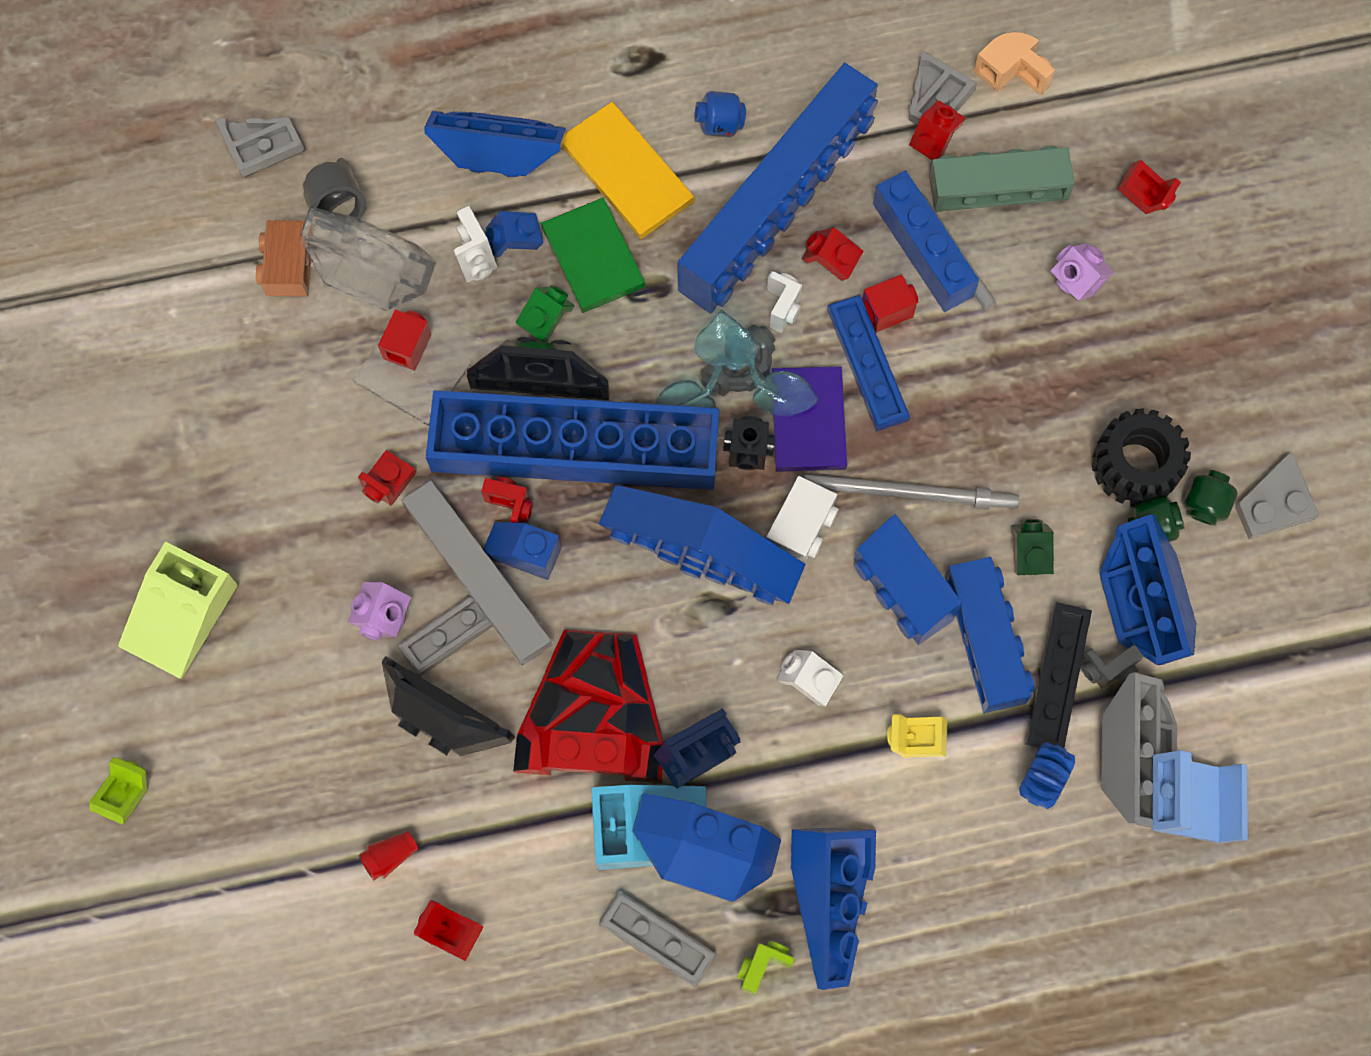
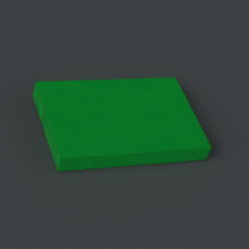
M604 197L541 222L542 230L582 314L645 288V281Z

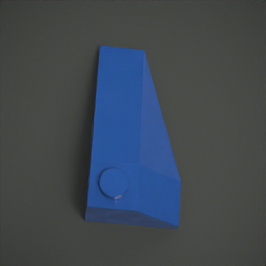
M834 828L792 830L791 870L817 989L826 990L849 986L859 943L858 937L855 934L859 915H865L867 902L862 901L866 881H873L876 868V830Z

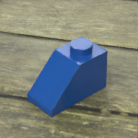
M508 522L494 523L483 548L491 560L549 580L562 549L559 535L526 523Z

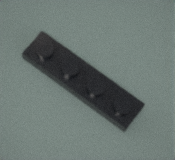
M1056 602L1053 606L1025 745L1039 748L1042 744L1048 742L1055 746L1057 744L1063 748L1065 747L1092 610Z

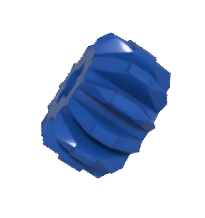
M1048 742L1042 744L1019 788L1020 796L1026 798L1028 802L1037 807L1041 806L1046 809L1053 807L1074 768L1075 756L1057 744L1056 746Z

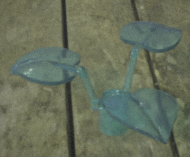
M720 310L714 319L699 333L695 341V352L698 357L706 363L716 366L708 385L702 390L699 384L692 380L675 382L659 394L656 404L716 408L714 399L708 395L712 392L723 365L732 370H739L745 365H749L754 385L759 388L753 395V401L761 410L772 415L789 416L806 411L817 403L818 396L813 392L805 379L792 372L779 371L771 373L765 377L763 382L759 378L756 369L755 357L757 347L750 332L729 314Z

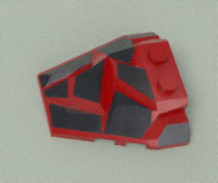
M563 630L537 692L517 733L514 773L551 775V770L624 775L625 781L662 783L663 769L654 757V754L664 741L652 700L637 635Z

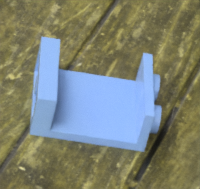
M1182 750L1153 755V831L1214 843L1248 840L1247 765L1237 764L1216 767L1192 761L1191 752Z

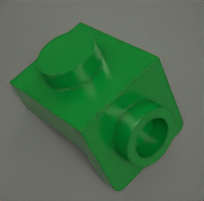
M556 286L538 287L534 289L515 323L540 341L547 342L563 314L571 312L575 305L567 300L568 294Z

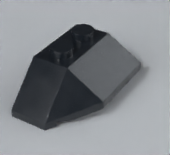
M528 337L505 340L467 369L470 389L609 400L610 397L609 381L577 345H571V343L564 340H554L551 343L537 342Z
M387 656L382 660L391 712L400 719L397 726L414 737H417L419 732L431 738L428 745L447 756L451 750L457 755L463 756L511 744L515 736L505 727Z

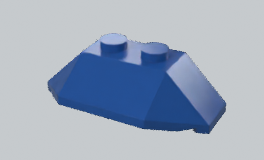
M432 111L424 127V133L458 168L469 169L475 173L488 171L502 173L507 177L528 175L560 151L566 135V128L561 126L555 127L553 124L539 120L476 112L443 113L441 111Z
M1153 514L1119 525L1115 532L1116 537L1108 550L1100 571L1118 642L1127 648L1135 644L1146 659L1158 666L1193 656L1195 652L1197 623L1177 554Z
M646 793L642 794L632 829L661 879L729 902L736 901L772 877L781 844V839L762 826L695 803Z

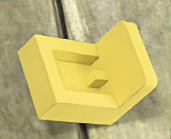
M893 714L892 725H889L887 730V739L891 750L904 758L946 756L947 719L944 717L906 718L901 714Z

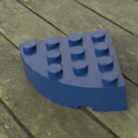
M615 485L599 522L600 526L611 531L609 537L621 544L629 546L632 542L656 554L657 558L672 565H682L680 571L688 576L700 579L701 574H704L706 579L720 585L727 583L743 591L754 593V599L768 605H773L775 600L790 604L806 565L718 507Z

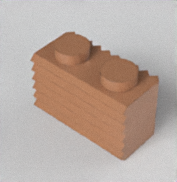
M266 221V232H260L259 250L260 253H263V263L256 266V282L262 286L266 296L308 297L313 233L307 221Z

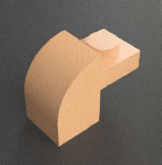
M1011 32L996 37L978 53L974 72L998 92L1017 75L1039 95H1042L1050 87L1055 69L1046 58L1035 54L1039 40L1025 33Z

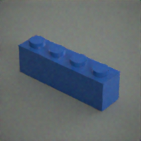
M905 170L876 185L873 201L874 207L944 313L973 298L979 282L978 277L908 172Z
M992 557L949 566L945 579L962 601L956 618L983 714L1026 704L1032 697L1031 692H1034V681L1029 670L1024 671L1021 657H1024V647L1020 636H1014L1011 622H1014V613L1011 603L1004 601L1001 588H1004V579L1000 567H994Z

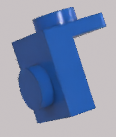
M499 211L485 230V235L494 257H500L506 249L537 250L543 244L536 213Z

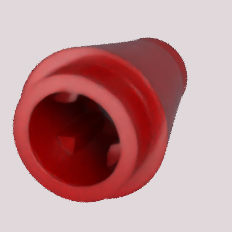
M405 831L402 834H397L365 846L366 850L359 854V858L373 881L379 877L385 879L407 860L412 853L416 852L418 847L409 831Z

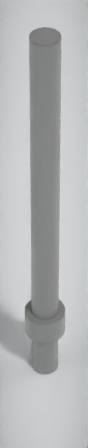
M805 474L806 480L829 491L974 505L975 509L989 510L990 506L1018 509L1019 495L991 492V488L976 487V490H964Z

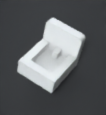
M771 271L768 276L767 290L780 296L771 312L770 328L782 333L787 323L793 325L800 313L801 305L798 303L801 300L802 285L789 274H778Z
M794 650L784 659L781 665L782 671L777 680L784 685H792L817 705L826 707L844 675L814 652Z

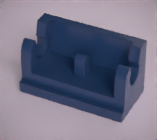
M723 708L668 738L654 754V757L676 789L725 762L737 753L733 745L735 746L741 742L740 737L727 719V714Z

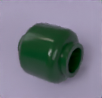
M1209 470L1208 475L1194 476L1184 499V506L1189 511L1188 516L1196 521L1216 526L1217 521H1226L1229 518L1238 494L1236 488L1229 483L1230 477L1215 470Z
M1166 496L1136 503L1133 509L1134 517L1128 518V522L1150 514L1155 515L1169 542L1177 540L1180 535L1179 530L1185 529L1177 501L1171 503V500Z

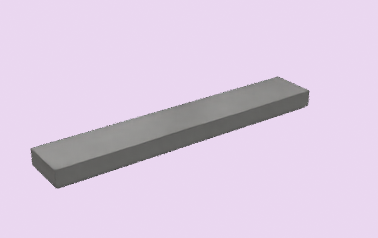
M431 480L401 499L404 507L522 666L552 646L550 638Z

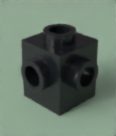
M744 416L741 419L734 418L733 429L725 430L723 451L730 452L729 466L743 470H764L766 456H773L775 435L768 434L769 422H763L762 419L755 416Z

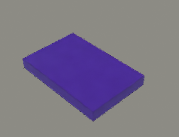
M842 367L772 368V382L779 388L778 392L772 397L775 471L846 470L847 452Z

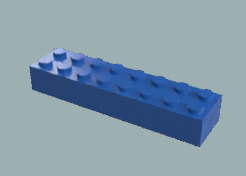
M844 62L679 259L677 262L678 292L710 314L718 305L723 307L729 301L733 294L732 288L739 280L743 282L748 278L754 268L753 263L758 256L764 257L772 248L775 241L773 238L780 230L785 232L795 218L794 213L800 205L803 207L808 205L815 194L814 188L820 181L825 183L831 177L835 170L834 164L840 157L846 158L855 145L854 140L860 133L866 134L875 121L873 111L878 103L876 99L878 84L847 63Z
M433 390L426 460L430 471L439 473L714 490L719 408Z

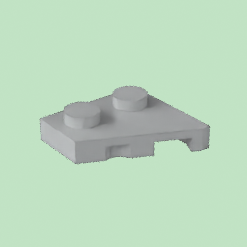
M923 51L920 56V65L915 81L909 120L918 125L921 116L937 101L943 102L958 112L976 90V82Z

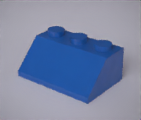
M893 515L856 549L854 568L865 582L870 580L876 588L875 595L882 607L886 610L891 608L899 619L897 625L902 634L907 639L913 638L917 645H919L953 622L962 601L897 515Z

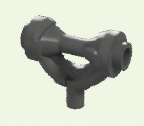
M751 325L745 331L742 337L741 349L728 361L717 364L713 362L707 364L701 370L703 376L701 383L714 396L717 393L725 396L730 391L751 392L758 387L767 397L772 398L779 390L767 378L770 375L771 354L775 351L774 342L776 339L767 327ZM755 358L751 370L741 375L736 374V371L746 362Z

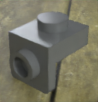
M1134 644L1105 665L1096 652L1090 648L1083 654L1081 670L1091 683H1097L1103 689L1115 679L1123 683L1130 673H1137L1139 669L1135 665L1144 656Z

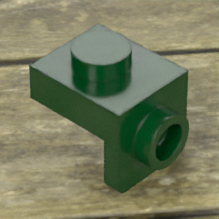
M1024 519L1021 521V525H1011V533L1015 537V573L1017 576L1054 574L1053 530L1040 519Z

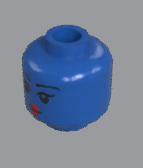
M709 91L704 95L702 102H697L695 105V122L700 123L701 130L706 135L732 137L738 130H742L744 127L746 106L745 103L740 102L738 95L734 93Z

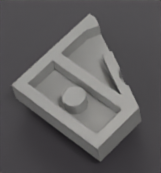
M226 118L215 120L242 178L305 151L290 118H272L269 120L247 118L246 122H228Z
M1293 453L1288 454L1235 507L1249 540L1315 520L1319 516Z

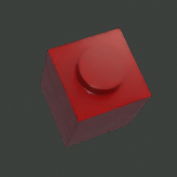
M902 274L864 289L862 297L875 332L913 318L916 305L919 302L914 286L912 284L907 285Z
M395 309L378 344L382 358L415 371L431 337L428 322L422 315L414 311L404 313Z

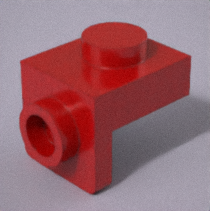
M937 101L921 116L909 145L932 161L933 159H938L944 155L954 132L963 125L965 117L956 112L952 107Z
M1142 160L1132 163L1117 189L1141 211L1148 214L1167 209L1176 199L1175 192L1181 182L1176 177L1164 181Z
M831 227L822 231H815L805 243V248L807 249L802 256V260L806 263L817 261L843 281L849 279L864 251L835 227Z
M496 477L495 480L485 478L481 490L484 501L513 509L510 518L511 523L529 522L533 501L529 499L527 488L517 486L516 482L505 477Z
M431 900L419 917L414 935L466 962L483 926Z

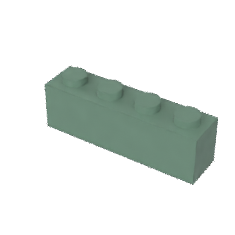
M1046 146L1033 151L1013 149L999 154L979 152L966 157L946 155L933 159L929 173L933 206L936 212L1069 200L1075 185L1069 147L1057 148L1055 146Z

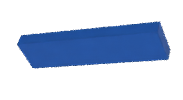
M857 295L827 305V312L876 432L908 422L910 419L909 412L861 296Z

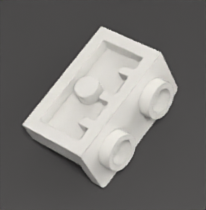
M467 206L457 211L461 225L457 226L456 229L462 239V245L454 249V253L462 274L468 283L472 280L478 281L488 277L492 270L497 268L486 235L472 210Z

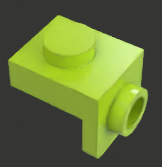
M113 757L109 762V776L89 801L90 811L124 825L147 792L146 771L133 761H123Z
M768 941L767 946L759 943L753 959L745 957L737 977L744 981L741 990L751 995H756L769 960L791 969L795 958L788 955L790 949L773 941Z

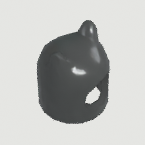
M339 158L337 162L322 163L306 174L302 184L303 195L311 216L318 226L331 231L344 230L355 225L362 218L366 210V200L347 160ZM355 197L354 210L348 216L337 218L330 215V212L336 207Z

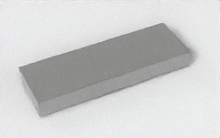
M469 596L398 646L421 677L493 626L472 597Z
M622 892L618 893L599 923L600 926L695 988L716 956V953Z

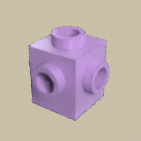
M1087 243L1076 246L1069 245L1064 248L1056 257L1058 263L1051 270L1052 274L1057 278L1058 286L1066 293L1072 294L1078 301L1092 297L1115 273L1103 261L1104 255L1101 251Z
M363 582L358 595L352 602L348 623L360 628L359 634L371 640L379 641L381 637L396 638L398 631L404 624L405 612L411 597L383 582Z

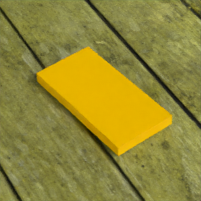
M610 102L566 133L561 147L640 240L694 203L692 193L613 102Z

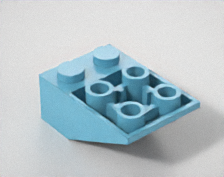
M666 785L591 787L597 869L608 870L653 866L640 840H637L632 831L642 794L646 793L691 802L707 808L705 786H681L678 789L675 786Z

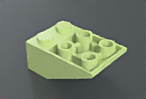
M165 542L145 574L118 647L182 680L236 590L237 583L227 572Z

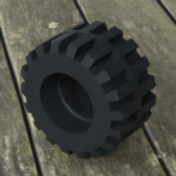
M1144 408L1135 409L1132 415L1129 411L1121 413L1118 419L1114 418L1101 435L1092 457L1095 459L1092 463L1093 471H1099L1095 477L1098 485L1104 483L1106 485L1104 492L1108 496L1112 493L1117 495V502L1123 504L1125 500H1129L1130 506L1134 507L1138 502L1160 496L1167 497L1185 475L1189 467L1187 463L1191 459V452L1185 450L1190 444L1187 437L1181 438L1180 435L1184 431L1181 426L1177 425L1174 427L1170 424L1173 419L1168 415L1164 419L1158 417L1159 411L1152 409L1149 414H1145ZM1127 445L1146 447L1155 455L1158 462V470L1145 472L1135 469L1125 459L1123 447Z

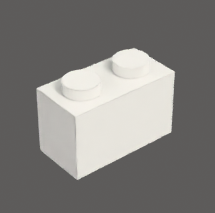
M798 476L766 539L803 563H806L809 556L815 559L824 539L819 537L824 526L831 528L838 515L839 508L835 507L837 494Z

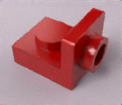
M385 450L368 474L361 472L358 476L363 487L361 492L377 504L382 500L392 506L415 476L416 470Z

